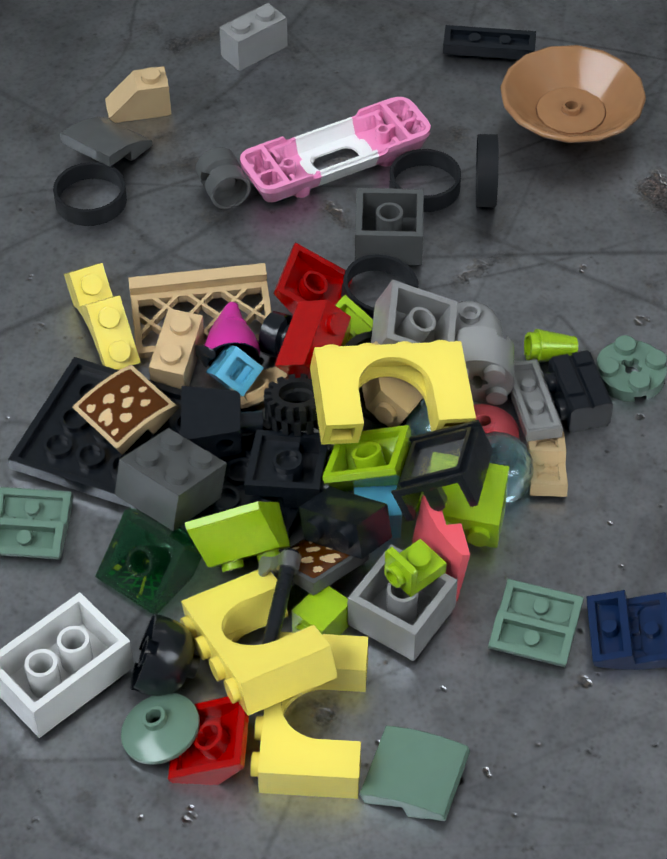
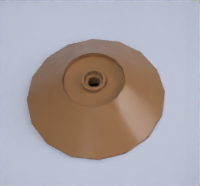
M579 45L549 46L524 55L508 68L500 86L503 106L518 125L540 137L566 143L598 142L623 133L640 118L646 101L641 78L625 61L603 50Z

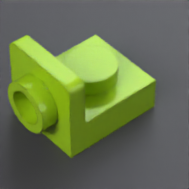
M421 539L400 553L393 547L385 551L384 574L387 580L395 588L400 587L410 597L446 573L447 563Z

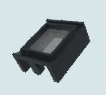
M479 420L410 437L411 446L397 488L391 491L406 521L409 522L415 519L421 492H423L433 510H443L447 502V496L442 487L455 483L459 484L470 507L478 506L493 453V448Z

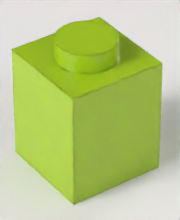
M330 586L314 596L309 593L291 611L292 632L315 625L321 634L341 635L349 627L348 598Z

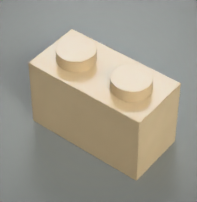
M168 308L149 365L150 380L181 389V386H189L198 359L195 345L203 344L204 341L203 315Z

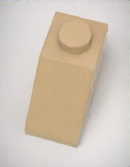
M148 67L133 70L105 98L109 120L119 123L171 115L170 93L165 67Z
M379 377L362 385L366 408L387 427L399 426L423 399L421 393L413 385L395 377Z

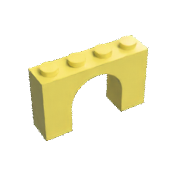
M436 340L429 343L402 341L396 344L375 345L374 343H363L358 346L329 344L322 347H314L310 372L321 445L359 443L364 426L359 388L366 382L379 377L402 379L413 385L421 393L426 403L431 432L476 420L461 341L448 342L446 340Z
M258 570L181 601L185 616L180 618V623L191 632L200 658L203 661L208 659L210 669L216 681H224V687L230 701L233 704L239 702L248 716L338 678L331 645L315 625L266 644L244 645L236 643L244 635L267 624L277 578L271 571L265 577H261L258 574ZM286 609V613H285V617H284V618H286V617L289 616L287 609Z
M281 632L279 639L295 632ZM322 634L331 645L338 678L265 708L263 716L256 715L255 740L261 741L260 752L252 751L251 777H258L259 793L358 799L361 741L315 739L304 736L288 724L284 714L295 699L311 691L366 692L368 636Z

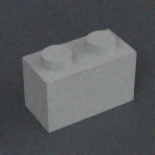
M269 3L219 27L221 56L238 71L288 47L287 17Z

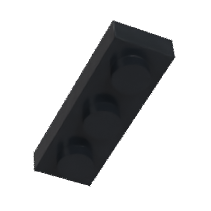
M446 25L443 54L519 60L524 55L535 52L536 31Z

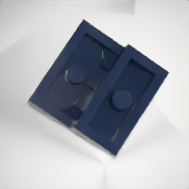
M625 590L586 596L592 659L595 667L621 670L667 668L666 592L627 598Z

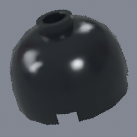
M159 614L151 617L139 650H141L139 662L134 664L131 690L147 695L162 696L179 690L187 677L194 679L200 664V656L194 654V638L182 623Z

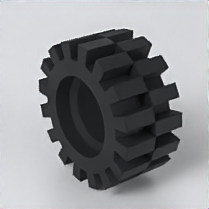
M290 374L287 380L282 376L277 378V383L270 382L268 384L269 388L264 390L265 418L268 426H272V430L278 432L282 429V434L289 435L290 431H294L295 436H301V431H306L307 435L314 433V428L319 430L312 379H308V374H301L300 378H295V374Z

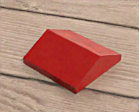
M295 242L273 294L292 315L299 301L329 300L336 305L342 298L341 291L346 270ZM352 279L349 281L348 287H350Z
M228 696L194 704L200 717L199 732L192 745L179 757L170 761L168 780L171 783L219 785L244 768L249 716L239 702L233 704Z

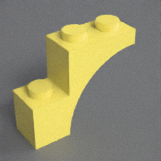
M103 263L65 273L64 277L73 306L79 310L84 318L103 366L120 370L129 365L141 363L120 295H112Z

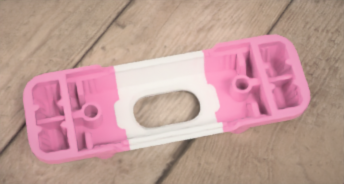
M393 97L361 108L355 116L287 140L282 136L248 148L240 156V165L265 201L272 203L290 196L304 198L310 194L312 188L378 164L384 167L391 166L400 155L408 151L420 149L430 135L431 125L410 99ZM345 148L352 149L359 155L318 170L313 164L315 159Z

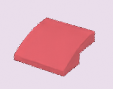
M422 495L411 543L413 544L421 539L447 563L446 574L458 580L456 601H458L470 558L462 524L446 525L442 510H433L425 495Z

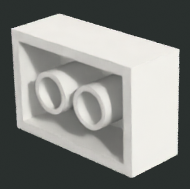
M79 592L0 649V698L40 738L134 668L130 640Z

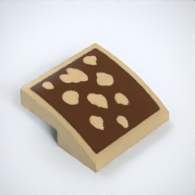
M132 365L117 371L100 382L72 407L122 455L147 429L154 434L179 409L175 403Z

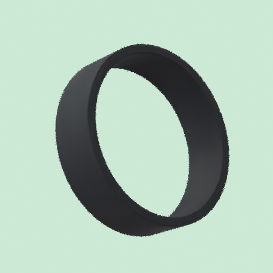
M498 134L477 135L476 207H496Z
M416 149L400 155L392 163L389 188L403 189L395 181L396 177L404 170L415 166L438 167L448 172L454 178V185L445 192L436 195H424L423 212H434L447 208L456 201L460 194V166L455 159L444 152L433 149Z
M86 162L71 166L56 178L53 185L55 205L59 215L66 221L76 225L96 226L107 223L120 215L127 203L125 180L122 174L116 168L99 162ZM86 179L106 180L115 184L121 190L112 202L95 209L74 208L65 204L60 199L61 194L66 188Z
M379 254L367 255L358 258L346 269L341 296L346 295L373 319L375 307L360 302L348 287V283L353 277L367 271H383L397 276L407 285L416 288L419 287L418 279L414 271L397 258Z

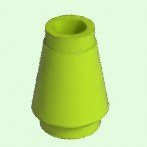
M535 329L534 332H527L524 338V355L526 360H538L539 363L548 362L553 356L564 354L571 356L572 353L578 352L576 336Z

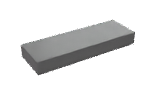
M538 360L514 362V385L510 396L526 442L562 437L563 427Z

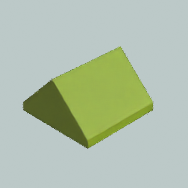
M404 425L365 430L361 433L359 443L335 444L322 477L324 484L342 491H353L354 487L398 485L411 446L409 440L411 437L410 426Z

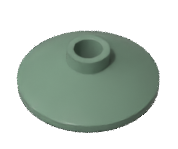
M177 693L148 697L137 704L124 720L121 729L122 745L127 754L137 762L149 765L169 762L183 754L194 742L200 727L199 713L191 700Z

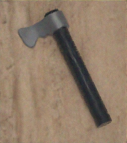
M287 548L274 557L262 556L260 558L258 574L261 577H265L271 570L275 573L279 572L262 644L270 643L280 638L293 578L298 573L301 562V555L295 549Z

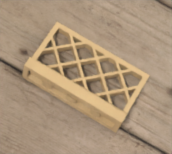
M265 263L128 277L135 344L140 359L152 358L156 346L143 347L142 340L151 330L160 335L162 328L157 324L166 316L168 308L173 309L177 303L190 302L195 307L189 313L198 314L202 310L214 318L204 329L203 345L207 340L212 325L221 314V312L219 313L207 305L212 299L223 298L228 302H236L239 309L248 314L244 319L248 326L254 319L263 324L265 318L272 312ZM246 295H262V301L254 309L241 301ZM156 306L160 311L149 320L139 313V307ZM140 323H142L143 325H145L142 330H141V324H140ZM256 334L255 336L259 342V334Z

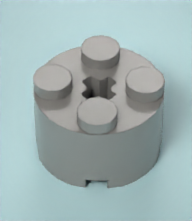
M471 326L458 330L455 341H461L473 402H483L492 405L505 403L507 395L511 392L514 385V344L507 335L506 340L498 336V330L490 327Z

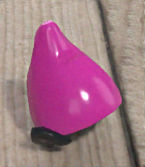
M231 301L225 306L212 325L205 344L195 345L196 356L206 368L211 366L225 345L228 344L237 346L261 366L265 361L262 356L260 357L259 342L243 319L236 302Z

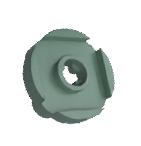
M622 335L617 337L614 343L607 345L601 350L597 357L596 366L611 397L626 402H634L635 397L646 395V399H650L662 390L667 375V356L663 351L657 350L650 344L635 340L628 335ZM632 367L637 369L639 372L632 371L631 373L625 372V368Z

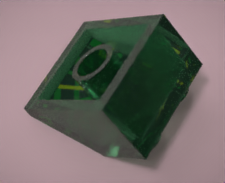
M125 509L95 577L154 615L158 614L192 579L202 556L186 530L179 527L172 531L138 509Z

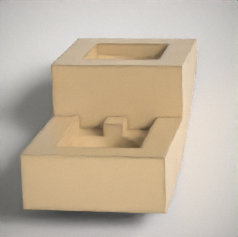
M562 431V437L527 441L530 496L567 497L568 480L565 465L567 451L564 431Z

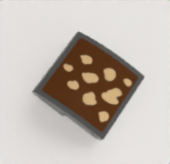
M302 539L290 547L297 550L301 555L299 570L294 575L292 586L297 584L314 596L368 561L369 555L360 559ZM271 570L273 575L276 578H278L279 572L275 573L273 570Z

